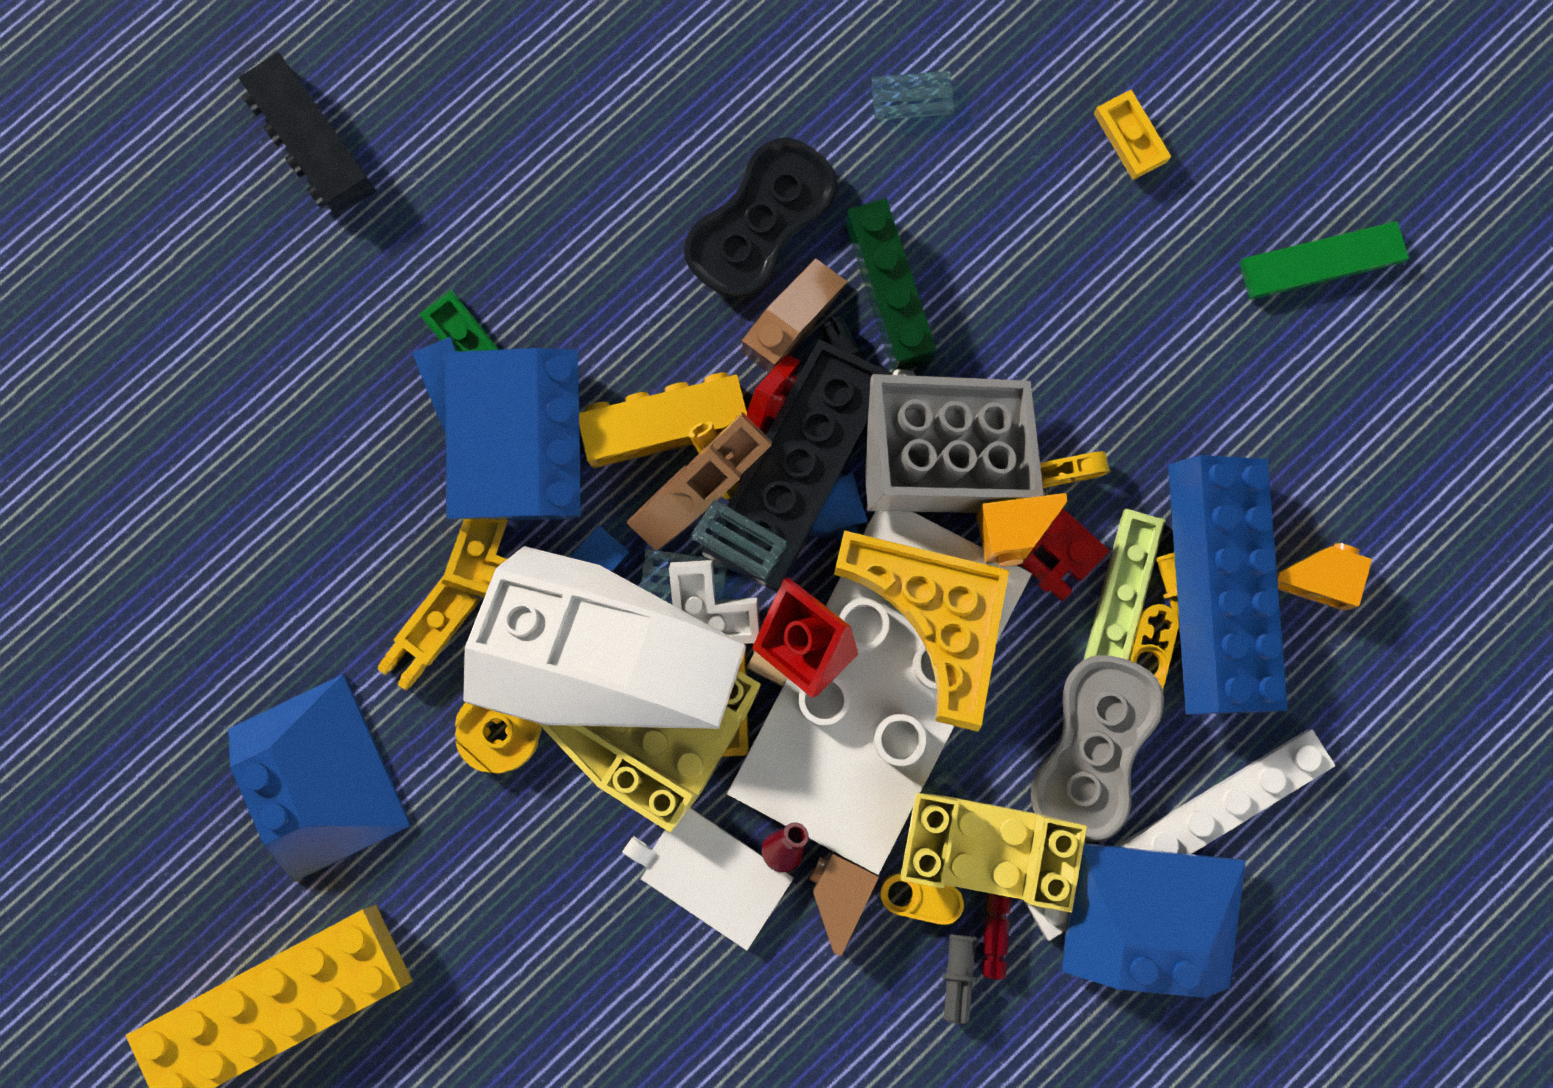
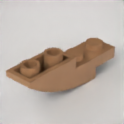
M742 412L687 466L684 465L627 521V524L657 551L725 494L741 478V474L772 446V441Z

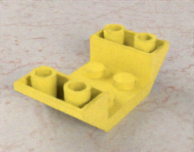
M916 793L900 880L939 888L949 885L1022 899L1029 905L1072 913L1087 826L1027 811L954 797Z

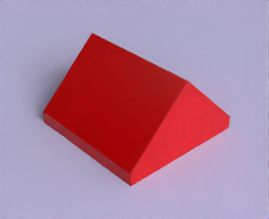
M784 578L752 649L813 698L818 696L858 655L852 628L848 623L790 578Z

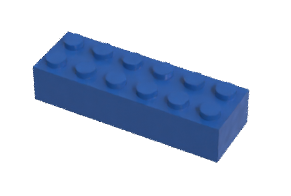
M1198 455L1168 464L1186 714L1288 711L1268 459Z

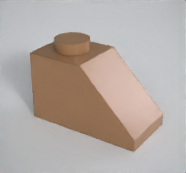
M830 852L827 860L822 857L818 859L809 880L816 883L813 893L833 953L842 956L879 876Z

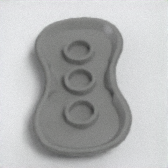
M1107 655L1091 656L1074 667L1065 682L1063 690L1064 724L1056 748L1038 769L1033 779L1031 802L1036 814L1086 825L1084 842H1103L1112 838L1121 830L1129 817L1132 802V765L1138 750L1159 724L1164 709L1162 687L1149 670L1120 657Z

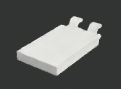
M691 807L672 833L666 830L663 832L653 849L633 836L623 850L625 855L647 867L641 880L745 950H748L794 879V876L788 872H777L769 868L761 854Z

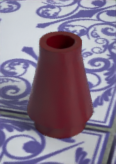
M793 822L766 837L762 844V856L769 868L777 872H790L799 866L805 844L809 839L806 827L800 823Z

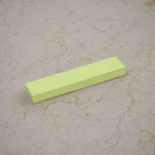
M1129 509L1123 510L1084 660L1091 656L1099 655L1115 656L1130 660L1166 520Z

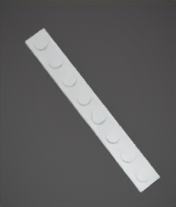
M1313 729L1305 730L1116 846L1192 854L1335 767V764ZM1024 901L1048 941L1066 931L1068 912L1029 905Z

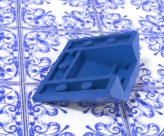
M344 674L228 729L230 768L262 843L294 882L412 826Z
M1084 843L1072 913L1068 912L1061 970L1064 973L1118 990L1205 998L1229 989L1246 861L1242 859Z

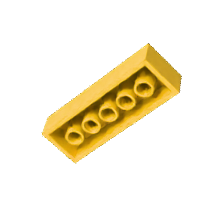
M377 905L360 910L125 1036L149 1088H215L413 982Z

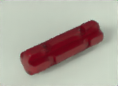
M991 893L986 897V911L989 912V917H985L983 952H985L986 958H983L982 974L988 979L1001 980L1005 979L1007 973V962L1004 960V955H1008L1009 920L1006 919V914H1010L1011 899L1007 896Z

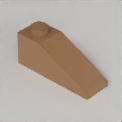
M815 258L764 311L742 339L743 354L770 373L787 354L793 355L845 288L848 281Z

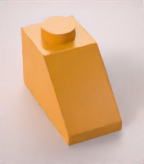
M1066 493L983 503L976 517L985 564L997 562L999 567L1021 564L1068 501Z
M1335 543L1334 546L1320 550L1277 572L1278 590L1343 611L1357 608L1361 602L1372 559L1359 555L1360 550L1356 547Z

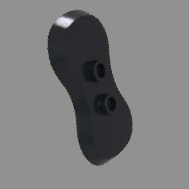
M788 137L777 138L762 145L751 157L741 185L732 198L720 208L702 217L689 231L685 241L684 255L690 270L706 286L724 296L733 298L745 297L761 289L771 278L780 252L790 236L802 226L820 217L832 204L838 184L833 167L818 151L797 139Z

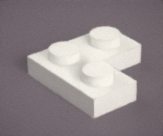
M712 560L670 563L669 575L673 606L742 644L755 642L760 631L758 598L716 600Z

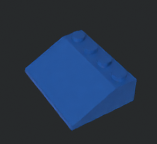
M524 348L445 353L446 519L571 520L581 516L578 350Z

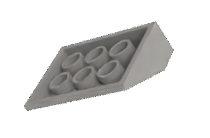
M873 374L870 380L865 459L868 511L978 513L983 503L1044 496L1031 381Z

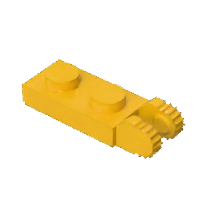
M442 578L394 638V645L386 653L377 668L384 675L390 673L398 665L406 650L416 657L398 681V685L405 691L421 676L426 665L430 666L481 601L473 594L441 584Z

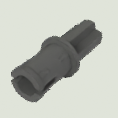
M949 934L947 973H943V978L947 979L944 1019L950 1023L966 1024L970 1019L972 982H977V977L973 976L977 937Z

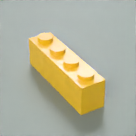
M726 372L715 373L704 378V383L689 386L687 382H679L665 387V392L649 396L648 392H638L625 397L626 402L609 405V402H597L586 406V411L579 413V427L588 463L594 469L692 445L693 443L688 436V432L693 426L701 422L705 424L707 421L712 422L718 436L742 412L747 415L737 374L728 376Z

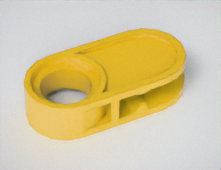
M1105 451L1040 463L1043 488L1093 479L1110 473Z
M901 873L888 875L881 884V901L890 912L896 915L948 925L955 922L961 916L964 909L963 897L954 886L945 885L944 888L903 881L910 885L912 897L907 904L897 906L890 902L888 890L893 883L902 881L900 880Z

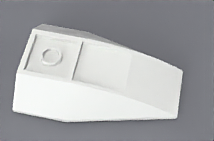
M523 546L496 568L466 643L463 701L471 705L542 725L719 729L746 646L600 565Z

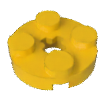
M465 702L456 717L455 735L457 741L455 742L459 754L471 767L481 772L501 774L518 769L532 757L538 746L542 729L538 723ZM493 721L499 724L504 721L507 724L505 729L507 737L504 741L496 739L494 742H491L488 739L491 730L487 726L490 722Z

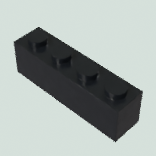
M279 51L238 77L248 91L241 95L256 117L263 113L269 121L263 128L277 147L285 144L291 153L285 157L286 161L299 178L306 174L312 183L307 188V191L320 209L328 206L338 217L377 191Z

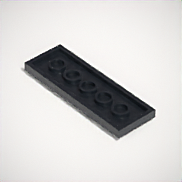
M819 339L766 434L772 441V446L747 468L702 550L703 556L778 592L783 579L787 578L868 426L871 376L873 374L893 375V373Z

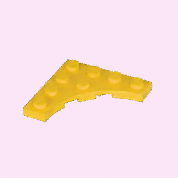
M844 530L834 575L866 586L881 595L905 616L922 640L931 660L937 687L935 721L978 732L983 721L1009 570Z

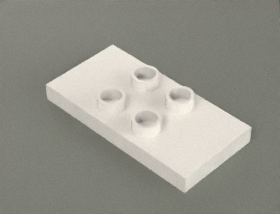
M875 511L863 534L985 564L982 547L914 512ZM997 562L986 563L985 565L1009 570L997 637L998 641L1032 573L1017 565L999 567ZM841 577L826 607L851 626L858 655L818 696L813 698L787 678L727 794L785 826L793 822L804 825L811 840L879 875L913 808L915 794L921 792L954 726L935 721L937 710L935 675L926 648L913 626L899 610L881 595L864 585Z

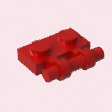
M1062 508L1027 558H1024L1023 562L1017 566H1023L1040 581L1038 586L1046 593L1051 591L1060 601H1064L1073 589L1061 578L1068 572L1078 582L1082 581L1110 550ZM1039 547L1057 562L1052 569L1033 554Z

